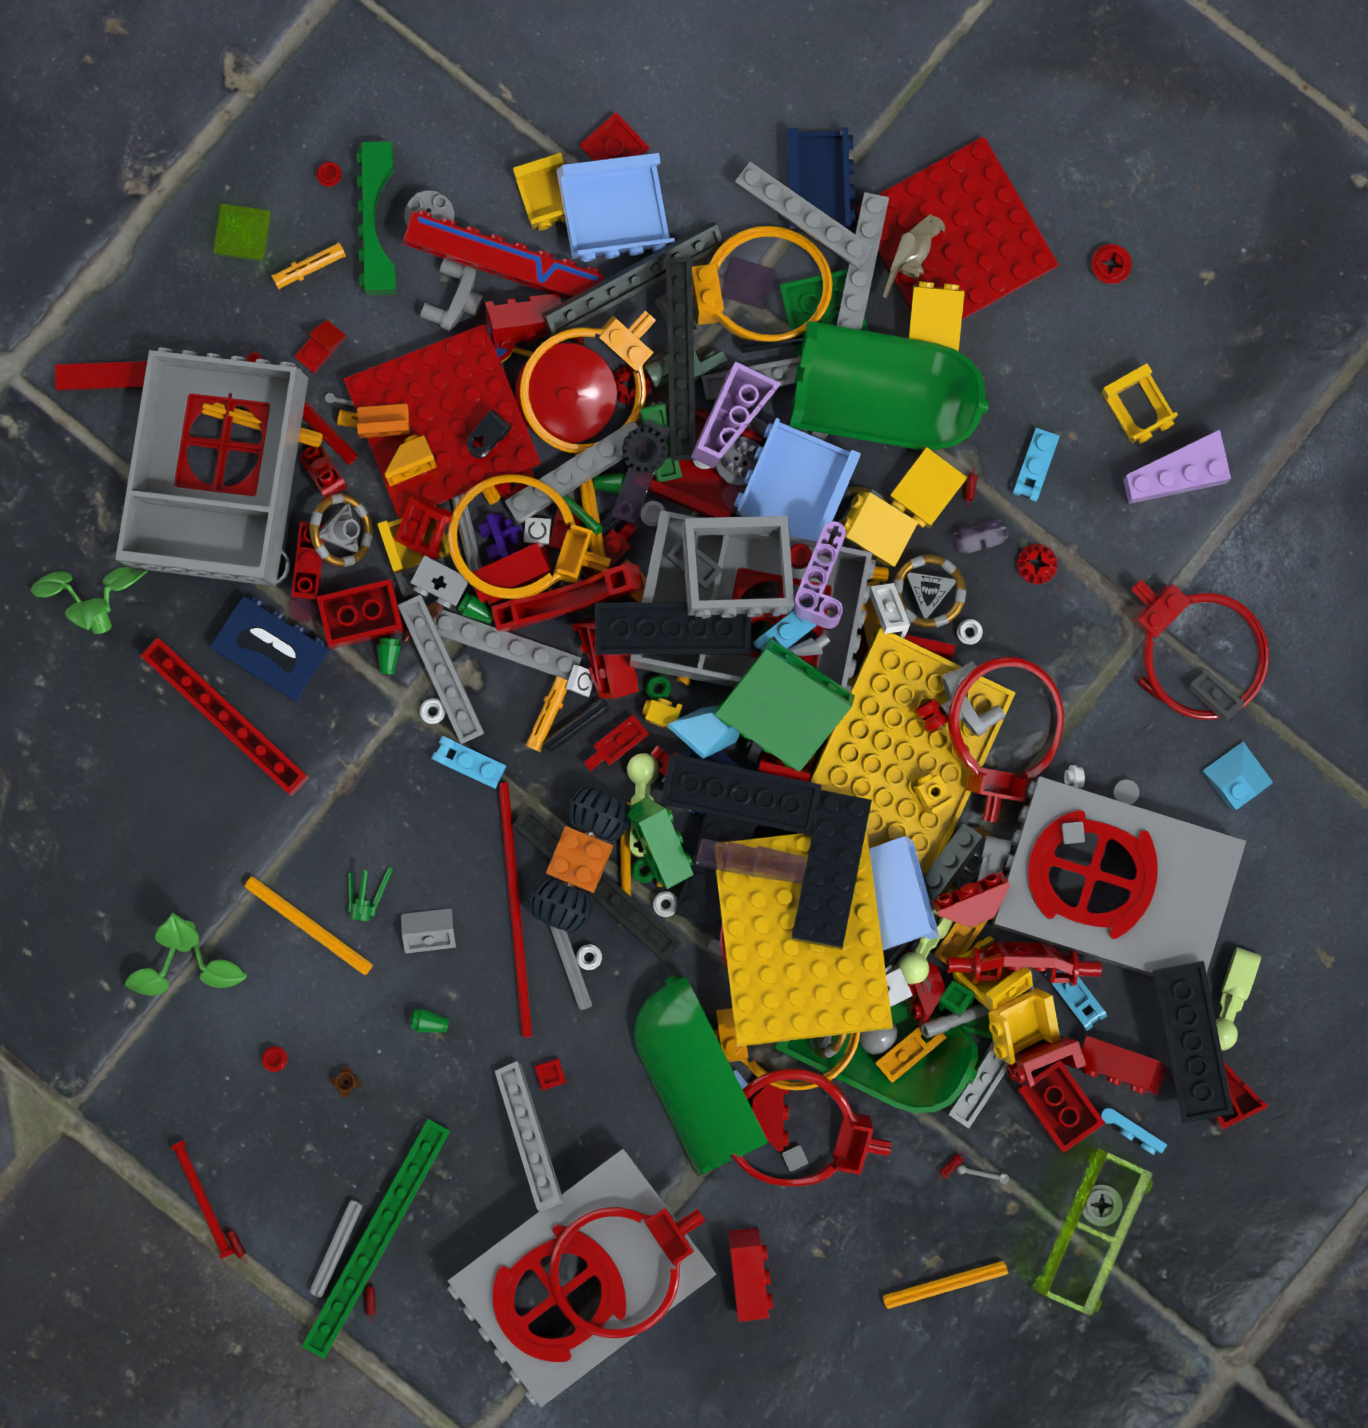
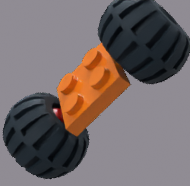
M583 787L575 793L569 803V822L586 833L584 834L565 826L546 871L547 875L560 879L565 883L562 884L551 879H545L536 886L529 902L532 917L554 928L573 934L585 928L592 915V899L589 895L574 889V887L577 886L589 892H595L613 849V845L595 837L616 841L624 835L630 825V819L625 815L630 810L628 803L611 794L591 787Z

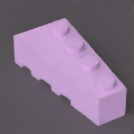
M735 362L727 374L691 458L714 468L773 396L781 383Z
M1220 430L1127 474L1123 481L1128 504L1227 484L1231 479Z

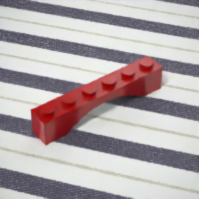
M623 564L604 570L580 582L530 597L510 600L492 606L491 609L497 631L511 632L594 606L595 603L607 602L645 589L639 565Z

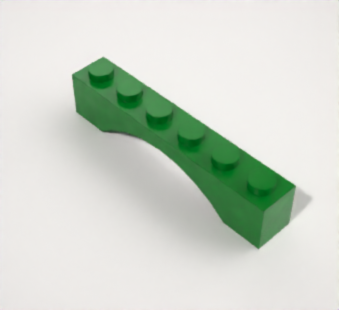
M392 141L362 142V150H357V163L362 165V175H358V190H363V199H358V212L363 214V224H359V239H364V249H359L360 264H364V273H360V289L365 288L366 296L397 295L395 265L386 256L379 244L375 226L376 206L380 193L387 180L394 173Z

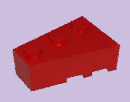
M559 293L531 296L528 298L529 301L516 303L515 298L507 299V304L495 306L493 301L485 302L486 323L495 349H509L517 343H531L537 341L540 337L550 335L542 313L562 303Z
M535 543L472 573L492 586L513 589L533 584L548 573L553 576L555 565L546 545ZM474 587L482 603L488 602L489 605L503 600V598L488 595Z
M595 617L572 623L573 631L578 630L583 645L580 646L582 654L587 652L592 667L588 669L599 697L616 699L638 692V677L634 667H630L631 655L595 656Z
M1086 1036L1081 1050L1086 1063L1085 1066L1081 1067L1083 1068V1074L1094 1078L1099 1074L1107 1077L1106 1082L1120 1086L1121 1083L1131 1086L1130 1090L1144 1095L1146 1091L1158 1096L1167 1070L1166 1065L1147 1056Z
M1225 1062L1224 1066L1234 1114L1213 1117L1218 1129H1225L1269 1107Z
M758 1227L728 1231L738 1322L769 1318L768 1309H773L772 1293H766V1285L771 1284L769 1269H764L763 1261L768 1260L767 1246L761 1245Z

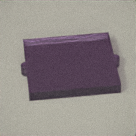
M733 257L729 274L725 275L726 283L722 297L764 310L768 293L772 292L771 284L775 269Z

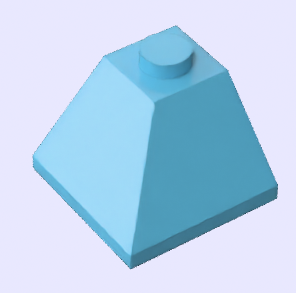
M718 706L702 707L668 725L672 732L703 759L736 743L740 735L737 729L722 723L715 715Z
M1244 742L1237 745L1202 771L1231 812L1243 806L1273 783Z

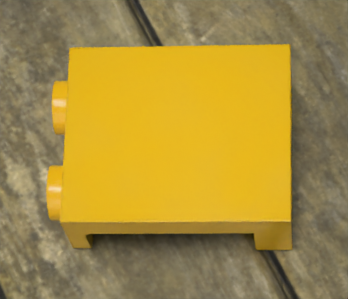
M561 153L513 168L532 230L538 228V231H543L551 228L553 223L559 221L566 223L557 170L564 165Z
M919 281V286L913 285L908 338L937 343L959 352L965 291L960 290L959 285L944 284V288L934 287L933 282Z
M926 447L890 495L891 506L901 512L906 511L910 514L912 519L918 522L917 526L921 528L926 526L930 529L955 493L964 484L967 477Z
M860 492L853 498L851 509L840 524L844 526L846 531L844 539L851 541L867 552H872V555L877 557V561L883 565L895 567L918 522L874 494Z
M432 517L423 543L429 545L437 520ZM399 519L389 523L387 521L378 523L394 574L420 565L424 557L395 541L401 523ZM445 531L438 547L440 549L438 558L451 556L448 534H445Z
M988 936L983 941L977 942L974 947H978L980 951L992 944L994 939ZM972 949L958 957H970ZM1002 967L1000 981L979 980L978 983H972L970 973L953 972L954 980L975 993L974 997L989 1011H993L1014 1000L1033 986L1032 973L1028 967H1022L1021 970H1010Z
M1037 987L988 1013L989 1029L994 1041V1053L997 1058L1010 1065L1016 1062L1014 1054L1042 1039L1052 1044L1061 1040L1053 996Z

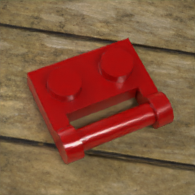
M413 495L408 500L395 541L423 556L437 559L440 552L438 547L447 523H450L453 514L447 509H440ZM432 517L437 520L429 545L423 543Z

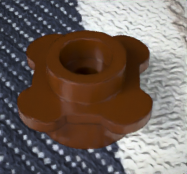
M343 1067L340 1074L331 1078V1085L337 1087L340 1095L346 1098L350 1096V1092L353 1089L361 1086V1079L353 1075L350 1067ZM344 1080H348L347 1085L344 1084Z

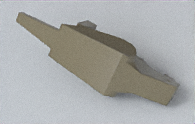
M929 214L917 226L902 236L890 270L883 298L887 299L897 272L918 279L920 274L924 273L921 263L929 253L931 239L938 235L940 231L945 233V224L940 218Z

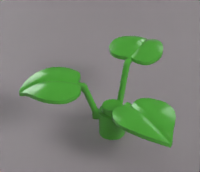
M130 567L113 570L103 579V584L106 586L104 588V599L93 598L82 602L73 588L67 584L73 579L72 575L63 571L53 572L40 578L30 588V591L37 597H50L59 593L63 588L67 589L77 602L65 611L67 619L87 630L91 627L94 634H101L112 627L107 614L111 611L109 607V592L129 587L148 573V571Z
M172 913L155 933V939L158 943L171 948L162 971L157 973L150 968L135 971L126 979L125 987L136 993L148 996L164 993L169 987V982L163 977L166 975L175 949L187 952L192 947L195 950L199 967L203 970L200 973V980L211 987L226 988L242 982L247 977V974L237 965L226 960L211 961L206 966L203 963L198 947L199 935L195 930V924L190 921H184Z

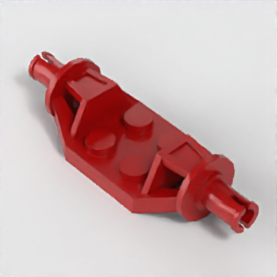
M995 941L980 951L978 947H973L970 957L948 956L946 964L948 973H970L972 983H978L979 980L1000 981L1002 967L1010 970L1032 967L1036 971H1046V977L1050 983H1069L1070 986L1076 985L1078 976L1101 977L1102 973L1100 961H1079L1075 950H1071L1068 956L1048 943ZM1057 969L1064 971L1066 973L1057 972Z

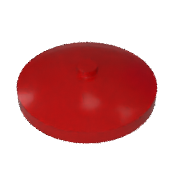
M559 342L549 348L537 361L530 377L529 401L537 421L552 436L568 443L582 442L600 432L614 412L617 399L615 377L605 359L593 349L578 343ZM527 360L518 376L516 384V402L524 422L534 432V430L531 428L528 421L526 420L520 400L521 378L524 368L528 362Z

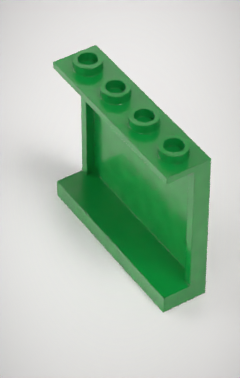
M770 638L764 645L760 656L723 702L720 701L715 715L722 723L737 729L744 738L759 744L765 752L780 758L787 767L794 768L800 772L851 709L855 695Z

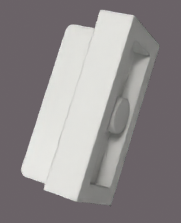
M894 583L871 586L869 596L884 634L894 632L895 635L905 638L910 623Z

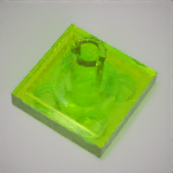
M221 204L214 255L264 262L271 211Z

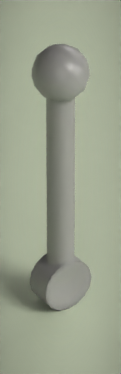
M328 393L325 396V400L329 404L337 402L354 406L353 401L335 397L332 393Z
M963 1164L956 1168L957 1173L961 1175L968 1173L999 1180L1002 1184L1009 1182L1007 1174L996 1175L969 1169Z

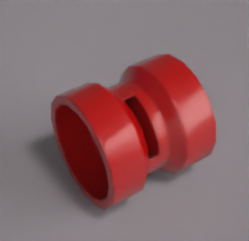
M936 698L929 700L914 710L916 716L924 722L923 727L927 733L939 728L948 721L946 714L940 711V704Z

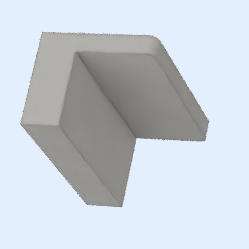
M452 909L401 915L405 953L456 948Z

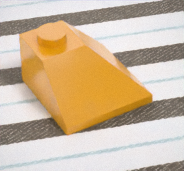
M418 434L410 436L404 440V444L400 445L385 472L389 486L437 468L424 436L419 437Z

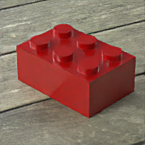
M391 579L317 597L327 644L331 650L405 632Z
M1061 1060L1055 1061L1033 1077L1035 1086L1027 1087L1021 1085L1016 1089L1060 1153L1066 1152L1105 1124Z

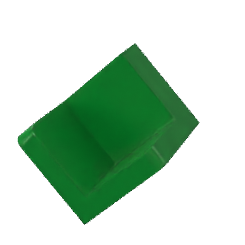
M952 981L939 1000L938 1011L943 1014L948 1009L961 1017L967 1007H972L975 993Z

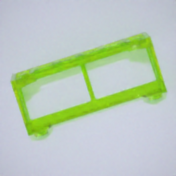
M1093 1148L1088 1158L1090 1160L1089 1165L1091 1166L1086 1167L1084 1171V1177L1045 1267L1043 1266L1041 1270L1044 1272V1275L1041 1274L1039 1278H1036L1032 1290L1089 1316L1093 1312L1097 1313L1103 1299L1100 1298V1294L1144 1193L1148 1194L1154 1182L1153 1179H1150L1153 1173L1099 1148ZM1105 1159L1141 1175L1113 1238L1079 1222ZM1076 1227L1111 1242L1098 1276L1083 1307L1049 1292V1288Z

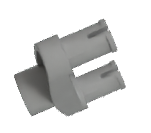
M444 259L440 272L459 279L460 285L449 310L444 311L425 303L420 317L439 324L442 329L451 331L464 312L476 316L484 297L473 292L477 269Z
M970 661L954 672L949 671L942 676V684L948 701L940 705L939 709L942 713L946 714L947 718L951 701L958 686L977 667L973 661ZM965 696L959 720L974 735L980 737L988 731L989 727L1004 719L1005 714L1001 707L996 705L979 716Z

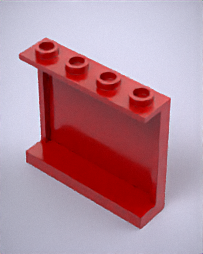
M668 402V407H667L666 410H667V415H668V419H669V423H670V412H669V402ZM703 409L695 411L696 444L710 415V412ZM746 428L739 436L747 437L754 440L760 446L762 445L763 439L754 430ZM648 451V453H647V459H646V460H648V459L651 458L649 451ZM693 460L679 461L681 478L660 483L656 481L654 471L650 473L639 472L635 478L634 487L688 510L695 511L707 518L731 517L736 498L743 489L741 486H734L723 480L716 471V466L714 468L701 469L694 464Z

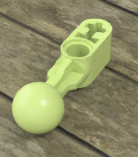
M637 754L628 763V776L635 783V795L631 798V805L646 797L654 801L650 795L651 784L659 776L660 767L658 761L650 754ZM630 820V851L635 857L642 858L645 851L640 853L638 848L634 847V844H638L639 839L635 840L632 834L636 830Z
M949 888V890L946 893H951L953 891L951 888ZM935 909L933 914L935 921H939L937 928L940 937L930 940L923 936L916 939L917 944L913 952L905 953L897 962L896 966L901 969L907 984L913 985L926 979L929 973V964L926 958L930 950L937 946L939 940L948 934L954 922L938 916Z
M1236 947L1233 952L1221 989L1220 1005L1222 1009L1219 1018L1215 1019L1222 1051L1230 1049L1237 1041L1238 1031L1233 1022L1236 1013L1242 1010L1244 1001L1247 1000L1261 961V955Z

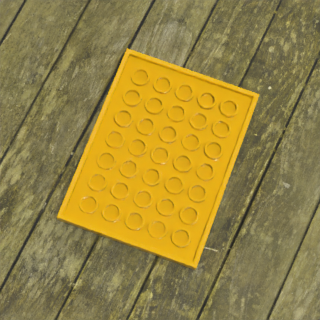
M880 627L851 687L850 692L855 695L853 705L830 733L809 782L822 785L821 790L872 800L867 823L869 849L906 836L914 842L921 871L925 875L947 846L971 792L966 791L970 773L957 758L949 737L948 722L927 733L923 727L924 722L916 716L914 710L934 698L937 699L940 705L947 702L948 697L942 684V676L949 671H956L961 666L893 633L884 634L883 629ZM981 676L971 686L966 697L979 716L996 705H999L1006 715L1015 692ZM1004 719L989 727L988 731L980 737L974 735L959 720L963 741L970 754L980 764L978 767H983ZM928 773H931L932 776L940 775L950 795L955 800V802L935 814H927L913 788L919 784L918 779ZM933 787L931 790L933 797L938 795L936 787Z
M867 828L843 950L791 940L812 835L801 833L713 844L737 1047L893 1029Z

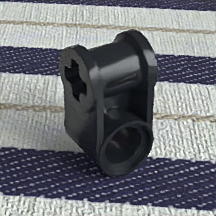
M494 409L484 416L479 425L467 438L468 451L474 458L481 459L486 457L512 429V425ZM483 441V448L478 446L475 449L474 442L480 443Z

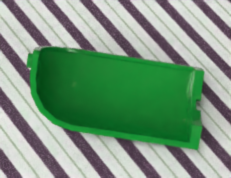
M807 321L801 344L800 365L797 364L794 384L797 385L794 398L791 401L790 427L912 449L925 450L927 447L930 450H939L955 446L970 437L978 426L982 414L987 413L989 399L985 398V384L982 373L969 358L957 350L937 343Z
M676 974L664 980L666 985L646 999L636 1016L633 1038L644 1069L697 1176H700L731 1161L729 1156L736 1153L737 1157H741L767 1144L768 1141L692 987L685 976L680 978Z
M908 998L890 1007L892 1021L898 1030L895 1046L918 1028L916 1019H913L911 1015V1006ZM934 1009L929 1018L933 1020L947 1015ZM961 1025L950 1028L948 1031L943 1032L947 1038L940 1045L935 1047L895 1082L891 1083L875 1064L889 1051L881 1055L870 1054L858 1043L851 1061L835 1078L895 1108L912 1113L936 1112L951 1105L963 1092L966 1084L974 1082L979 1071L975 1069L978 1060V1047L971 1035ZM851 1033L847 1034L846 1040L839 1052L829 1058H821L813 1053L808 1044V1039L777 1042L775 1049L827 1073L845 1054ZM924 1035L920 1036L926 1044L932 1040L931 1038H925ZM832 1036L831 1042L826 1048L834 1042L837 1036Z

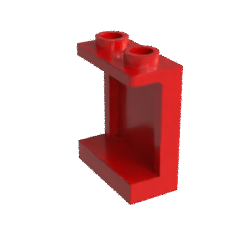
M1060 1035L1061 1040L1053 1044L1045 1041L1014 1054L1016 1062L1006 1066L1007 1074L1014 1082L1027 1087H1033L1035 1083L1031 1072L1052 1062L1061 1060L1064 1065L1076 1069L1083 1067L1086 1063L1079 1042Z

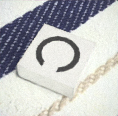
M532 517L526 519L523 542L549 545L551 519Z
M573 665L566 689L589 697L594 683L589 670Z

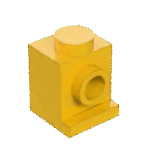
M658 698V701H651L647 699L642 714L646 715V722L670 730L668 725L679 719L682 705L677 704V707L674 708L672 707L673 703L668 700Z
M928 773L919 778V784L913 787L927 814H935L955 802L940 775L932 776L931 773ZM933 787H936L938 790L936 797H933L931 794Z

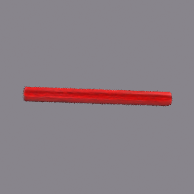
M257 351L252 352L247 357L248 362L264 359ZM305 401L302 418L316 432L323 435V439L348 465L354 463L358 458L357 453Z

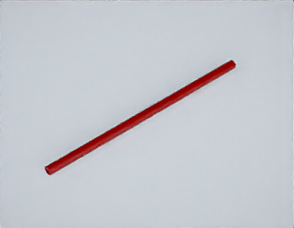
M499 783L522 1038L533 1036L509 783Z

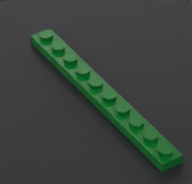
M427 1119L304 1341L302 1347L323 1359L326 1358L449 1136L450 1130Z

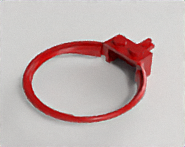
M1142 579L1135 583L1130 590L1146 606L1131 621L1145 634L1143 664L1148 680L1160 699L1174 711L1190 718L1201 720L1220 718L1212 710L1191 709L1173 700L1160 685L1153 665V648L1155 643L1152 641L1153 637L1157 638L1189 604L1209 602L1226 606L1237 612L1246 620L1256 637L1259 650L1257 672L1249 689L1239 698L1244 702L1242 708L1251 702L1265 680L1269 665L1267 638L1254 614L1240 602L1224 595L1215 593L1184 595L1174 584L1166 585L1156 595Z
M995 658L974 668L958 686L949 709L948 730L950 741L957 758L970 773L966 791L987 795L982 820L997 823L1002 798L1025 802L1028 781L1039 776L1049 766L1059 747L1063 733L1064 710L1062 699L1055 683L1042 668L1022 658ZM1006 666L1024 668L1039 677L1044 684H1047L1054 697L1058 716L1056 734L1048 752L1036 765L1024 771L1023 775L1018 777V774L978 767L980 764L968 751L959 726L961 706L971 686L987 672Z
M780 1069L756 1078L742 1089L748 1100L750 1096L762 1087L777 1081L789 1079L808 1081L828 1092L837 1102L844 1115L832 1158H835L834 1161L809 1176L798 1179L769 1177L751 1167L742 1156L737 1157L736 1153L732 1155L745 1172L760 1181L778 1186L792 1187L819 1183L831 1177L838 1170L861 1175L867 1152L888 1156L891 1152V1141L872 1138L874 1129L870 1115L854 1113L842 1090L834 1082L821 1074L805 1069Z
M605 1207L582 1215L562 1233L555 1245L550 1261V1284L559 1308L577 1327L599 1337L626 1338L648 1330L664 1317L676 1297L680 1280L681 1261L695 1251L685 1235L706 1222L703 1215L697 1208L676 1222L666 1207L654 1215H647L624 1207ZM624 1217L641 1223L643 1218L672 1265H675L676 1269H670L669 1288L662 1304L649 1318L635 1326L624 1329L597 1327L578 1316L569 1306L562 1293L559 1281V1263L564 1247L577 1230L596 1219Z

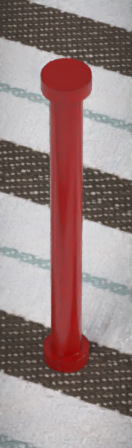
M183 1140L170 1146V1148L176 1152L221 1253L219 1257L223 1259L235 1252L233 1248L230 1249L184 1147L186 1143Z

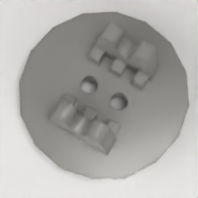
M425 190L415 194L405 208V222L407 226L412 212L417 213L418 210L427 212L428 208L431 209V212L428 213L432 214V218L442 221V218L454 221L455 212L452 203L445 195L438 191Z
M739 437L716 465V471L720 477L731 485L747 487L744 480L749 469L754 471L758 461H755L754 457L760 445L747 437Z

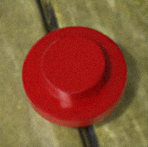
M325 162L317 169V179L325 187L336 186L342 178L341 169L334 162Z
M801 543L792 545L790 547L791 566L795 569L808 567L812 557L810 548Z
M277 1046L267 1048L262 1055L263 1066L271 1072L281 1071L288 1061L286 1052Z

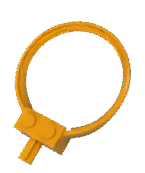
M759 226L733 235L718 248L708 265L692 267L693 303L697 324L705 325L719 322L732 334L754 341H781L804 333L807 322L792 331L769 335L749 331L736 324L727 315L724 316L722 313L724 306L717 271L726 257L736 247L754 238L778 237L801 246L817 263L823 280L821 301L816 312L808 320L818 322L825 313L832 294V275L824 255L809 239L793 230L782 227Z
M645 310L627 328L613 315L602 328H570L555 334L543 342L529 358L520 384L522 409L526 420L534 432L549 445L569 453L580 454L598 443L573 444L552 436L537 421L529 401L530 377L540 357L553 345L573 337L594 338L596 334H599V338L636 370L633 371L636 385L635 402L632 412L623 426L631 421L637 424L641 416L640 409L644 408L646 398L643 364L654 353L640 338L656 320Z
M508 474L486 479L471 488L460 499L452 513L453 516L448 528V545L451 558L463 578L476 589L488 595L505 599L526 598L546 590L559 580L573 584L577 583L583 566L601 572L609 569L610 558L588 552L593 531L576 526L571 510L561 495L547 484L532 477ZM507 482L523 483L541 490L557 505L565 525L570 524V529L567 531L553 576L548 573L533 584L513 589L495 587L476 577L464 563L457 543L459 520L470 501L484 489Z
M733 1008L716 1010L719 1029L713 1031L728 1062H743L757 1077L768 1073L755 1060L749 1061L747 1046L737 1047ZM860 1032L851 1033L845 1054L830 1071L823 1074L824 1077L832 1080L845 1069L857 1049ZM781 1080L770 1084L786 1090H807L818 1087V1085L808 1081Z

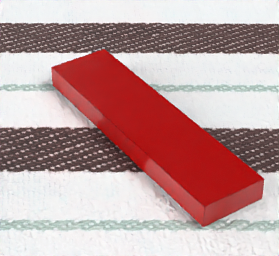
M147 361L56 364V391L143 388Z

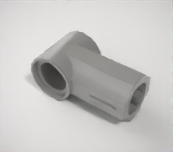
M985 836L981 850L982 862L977 881L984 879L991 873L1003 871L1004 863L1007 862L1011 841Z

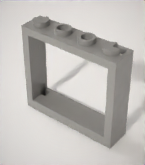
M787 516L685 518L682 524L688 615H695L705 619L711 617V615H721L723 618H732L737 616V614L759 617L762 613H772L773 616H779L780 614L791 612L795 604ZM779 533L784 598L699 601L694 536Z

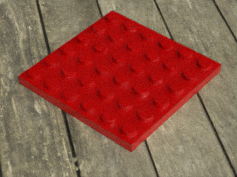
M985 136L878 194L889 197L878 248V254L889 273L891 272L890 270L900 241L905 233L912 230L929 214L940 218L945 224V233L940 231L938 235L931 239L929 253L921 263L924 273L920 274L918 279L897 272L894 279L910 310L912 309L913 285L919 286V281L933 282L934 287L944 288V284L959 285V289L965 291L962 312L963 320L1059 266ZM862 204L855 207V214L858 219Z
M485 324L344 378L356 411L359 407L395 404L408 405L409 435L367 438L399 520L402 519L408 500L413 495L437 506L465 495L471 488L486 479L500 475L518 474L541 465ZM494 409L512 425V429L486 457L481 459L474 458L468 451L467 438L479 425L484 416ZM417 434L419 437L424 436L437 468L389 486L385 472L400 445L404 444V440L410 436ZM475 441V442H474V447H475V449H476L478 446L481 447V448H483V441H481L480 443H477V442Z

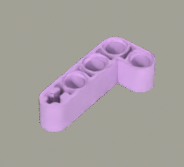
M835 521L827 523L821 532L796 594L795 606L793 607L794 614L800 619L827 629L838 625L843 611L842 604L838 600L823 594L846 534L844 526ZM831 534L836 536L832 546L828 544ZM826 556L829 558L830 561L824 563L821 562L818 559V557ZM817 578L821 584L813 585L809 582V579ZM806 600L810 602L812 606L806 608L801 606L799 602ZM832 610L836 616L828 617L824 611Z

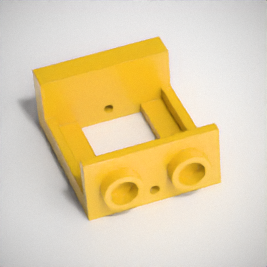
M1148 363L1109 384L1101 391L1131 444L1136 441L1141 444L1153 437L1151 433L1159 428L1161 431L1170 428L1175 424L1173 420L1178 416L1177 412H1172L1151 377L1152 370ZM1137 383L1140 384L1157 414V422L1147 429L1137 427L1117 395Z

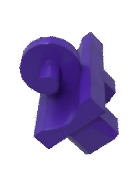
M495 513L487 515V520L478 525V528L483 538L493 535L496 541L495 544L487 547L489 558L496 560L515 553L514 545L519 543L517 534L523 531L522 526H513L511 519L504 521L502 514L495 515Z

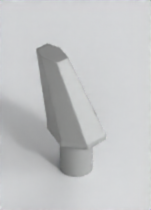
M823 634L815 641L810 638L788 650L797 656L822 654L821 648L827 645L830 640L826 634Z

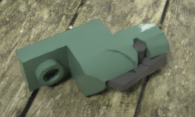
M668 347L644 366L655 389L669 384ZM716 351L703 357L704 361L701 363L694 352L695 381L701 379V376L708 375L727 365L728 360L723 351L718 354Z

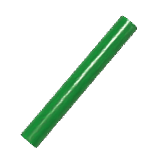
M567 494L562 497L571 512L592 530L594 534L598 535L602 532L603 527Z

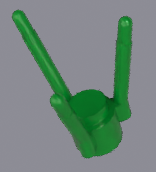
M388 867L371 906L370 901L364 900L368 871L366 869L363 870L359 899H355V902L353 873H348V912H350V919L370 922V917L376 915V909L392 873V867Z

